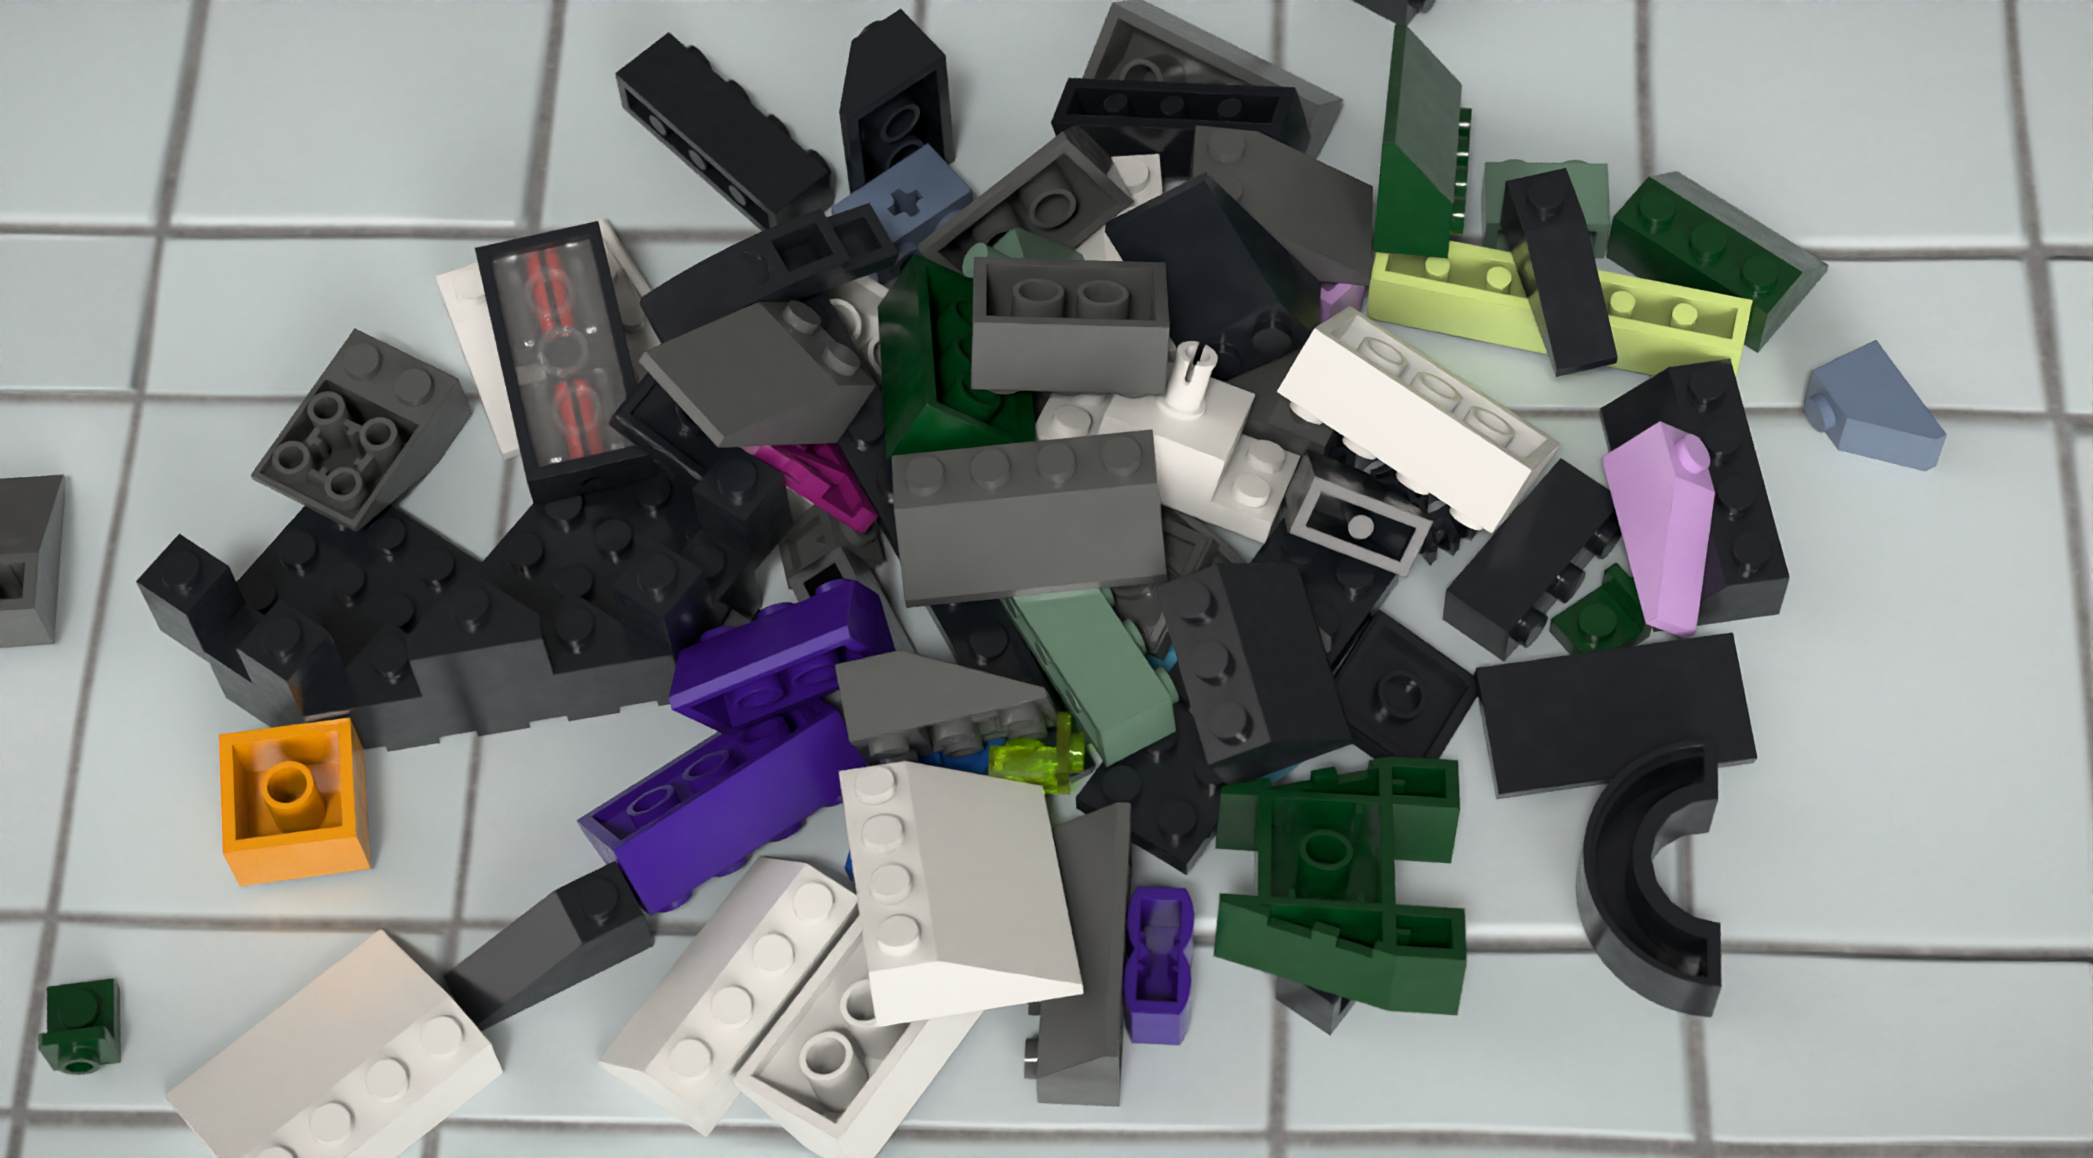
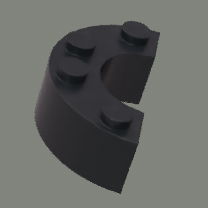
M1717 738L1686 740L1665 745L1639 757L1622 769L1603 790L1593 807L1587 823L1576 875V899L1580 919L1593 949L1607 968L1627 987L1660 1006L1676 1012L1711 1018L1722 987L1721 923L1694 917L1672 903L1656 881L1652 860L1661 848L1682 836L1709 833L1718 802Z

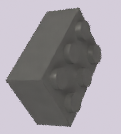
M974 257L971 389L988 390L996 394H1012L1017 391H1051L1061 396H1076L1083 392L1116 393L1127 398H1139L1147 394H1166L1170 323L1165 262Z

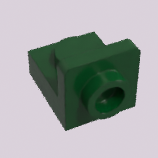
M1614 563L1605 569L1602 585L1551 619L1549 632L1570 655L1637 646L1650 637L1652 626L1645 623L1633 576L1629 577L1619 564Z
M114 978L47 987V1033L38 1035V1049L53 1071H61L70 1075H84L97 1071L100 1065L121 1063L120 988Z

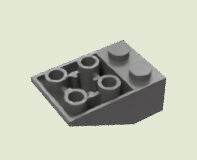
M354 328L250 476L256 482L358 532L440 462L471 417L472 411L458 378Z
M64 474L0 479V648L54 644L66 485Z
M902 650L835 665L849 741L869 766L901 761L920 763L919 757L943 751L946 758L966 757L983 751V742L1008 737L1011 744L1029 743L1045 738L1048 735L1047 728L1062 725L1060 715L1044 687Z

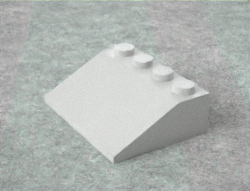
M909 761L839 771L877 1027L1083 994V985L1043 786Z
M380 929L164 1096L214 1158H396L500 1076L503 1071L490 1041L451 996Z

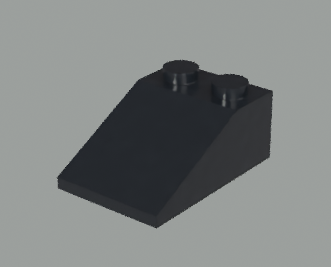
M1207 172L1106 222L1105 233L1123 261L1165 262L1170 323L1169 336L1176 347L1186 341L1199 342L1193 360L1194 365H1196L1197 361H1200L1205 345L1211 347L1218 356L1216 366L1213 368L1210 376L1211 378L1226 382L1304 345L1314 328L1318 326L1321 282Z

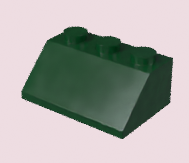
M1678 171L1649 176L1613 216L1606 258L1638 278L1753 300L1744 345L1756 353L1764 347L1819 282L1829 266Z

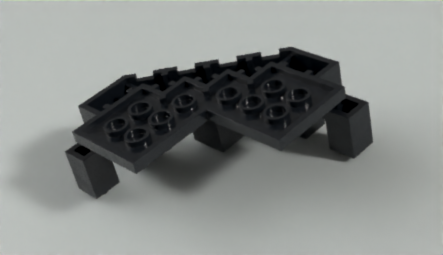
M728 447L694 488L655 462L656 478L537 505L533 503L482 563L390 504L358 532L304 506L237 582L227 564L179 533L137 579L136 583L160 631L209 662L225 697L269 727L350 717L364 750L386 746L387 751L390 752L440 743L439 737L476 731L479 737L530 728L529 722L562 716H567L568 721L616 714L620 713V707L652 701H657L658 706L669 705L668 697L679 651L700 643V636L705 632L722 627L732 609L755 615L758 608H761L754 572L791 529L793 523L784 474L740 447Z

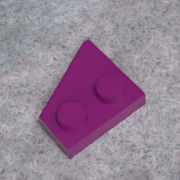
M833 443L740 447L784 474L786 486L859 533L863 534L879 516Z

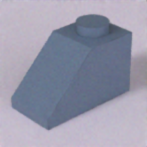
M1877 340L1812 370L1803 402L1804 410L1811 425L1818 432H1825L1837 450L1925 472L1936 467L1947 434Z

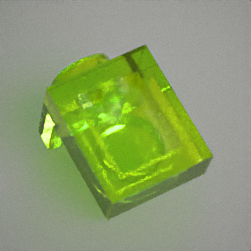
M1058 712L1056 747H1045L1042 742L1027 738L1009 740L1005 743V746H989V776L1043 786L1044 794L1070 795L1071 772L1084 773L1085 733H1073L1071 712Z

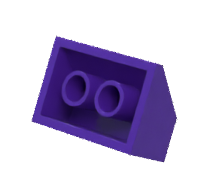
M837 579L822 584L816 589L815 596L796 604L783 602L762 609L757 614L758 619L739 627L722 626L705 632L700 636V643L679 651L668 697L671 709L722 734L728 735L840 690L835 669L836 664L896 651L880 595L856 580Z

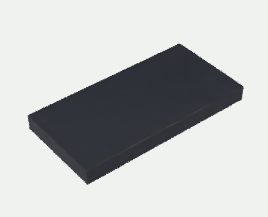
M1733 632L1476 668L1474 672L1496 799L1609 784L1622 769L1639 757L1665 745L1686 740L1717 738L1718 768L1751 764L1758 758Z

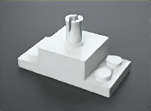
M1186 341L1177 347L1175 362L1168 361L1165 395L1147 394L1139 398H1127L1116 393L1083 392L1076 396H1061L1052 392L1035 424L1037 441L1153 429L1161 504L1265 544L1301 456L1282 449L1274 442L1257 440L1242 434L1256 394L1210 377L1218 358L1216 352L1211 347L1205 345L1200 361H1197L1196 365H1193V360L1199 342Z

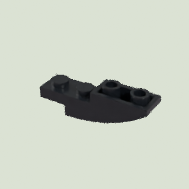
M870 203L826 217L822 208L759 232L704 259L641 297L639 304L660 343L663 344L757 302L796 301L893 267L899 253Z

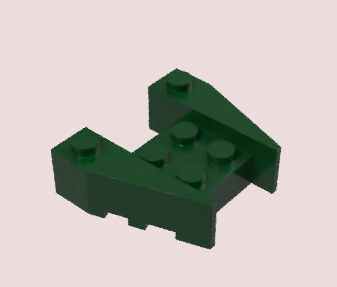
M1390 756L1369 760L1368 770L1338 774L1335 766L1311 770L1310 780L1272 786L1269 778L1221 786L1215 849L1254 851V895L1219 894L1213 956L1386 1011L1458 1016L1467 965L1465 908L1396 904L1395 860L1451 864L1460 813L1458 760Z

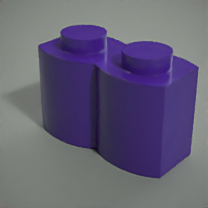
M1138 886L1130 900L1127 911L1128 962L1123 979L1126 1031L1132 1043L1180 1045L1187 1034L1191 1018L1190 968L1194 955L1193 903L1186 888Z

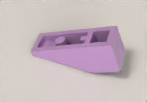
M1660 421L1601 459L1645 623L1677 636L1688 638L1695 634L1697 629L1715 490L1708 469L1710 466V456L1700 438Z

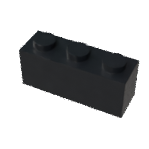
M1560 458L1446 589L1442 620L1503 662L1506 661L1519 644L1524 648L1532 645L1544 629L1548 620V616L1545 614L1557 600L1563 604L1567 603L1577 592L1585 578L1586 572L1583 569L1595 556L1601 560L1607 557L1618 543L1622 533L1618 525L1619 522L1610 490Z

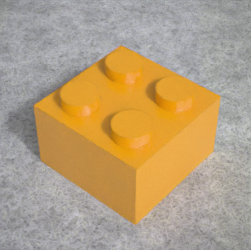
M350 717L219 734L222 850L239 886L371 869L365 751Z

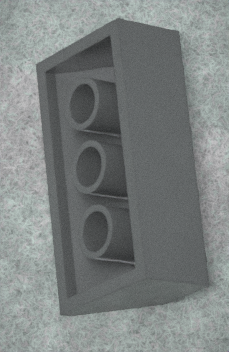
M1144 0L1112 2L1082 77L1088 79L1296 87L1311 134L1306 155L1315 159L1321 153L1343 101L1342 98Z
M1153 429L892 456L894 514L906 608L1168 582Z
M1123 802L1114 803L1052 827V835L1083 985V994L1028 1003V1015L1040 1016L1039 1038H1026L1024 1079H1036L1038 1103L1120 1107L1124 1029L1123 979L1127 964V911L1130 903L1132 872L1131 803Z

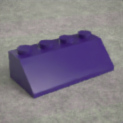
M818 698L728 735L720 732L713 734L576 821L605 864L616 861L640 908L649 916H652L657 912L665 913L680 907L690 899L694 888L713 876L723 877L735 872L746 863L749 853L766 842H777L790 837L801 828L804 818L821 807H832L843 803L839 771L868 767V765L850 743L847 726L839 711Z

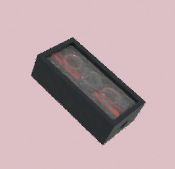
M599 221L476 247L475 253L520 454L534 505L656 478L657 472L654 458L608 425L611 416L637 384Z

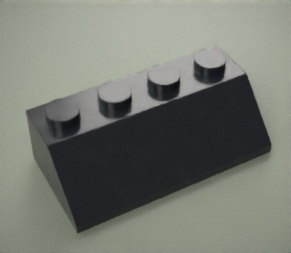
M1731 358L1668 367L1600 408L1599 416L1609 453L1660 421L1699 437L1709 453L1710 466L1708 469L1715 490L1697 626L1779 614L1790 576ZM1652 626L1653 632L1664 631Z

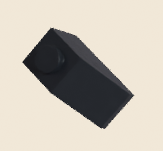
M1308 449L1281 503L1288 533L1403 577H1407L1433 523L1430 515L1367 472Z

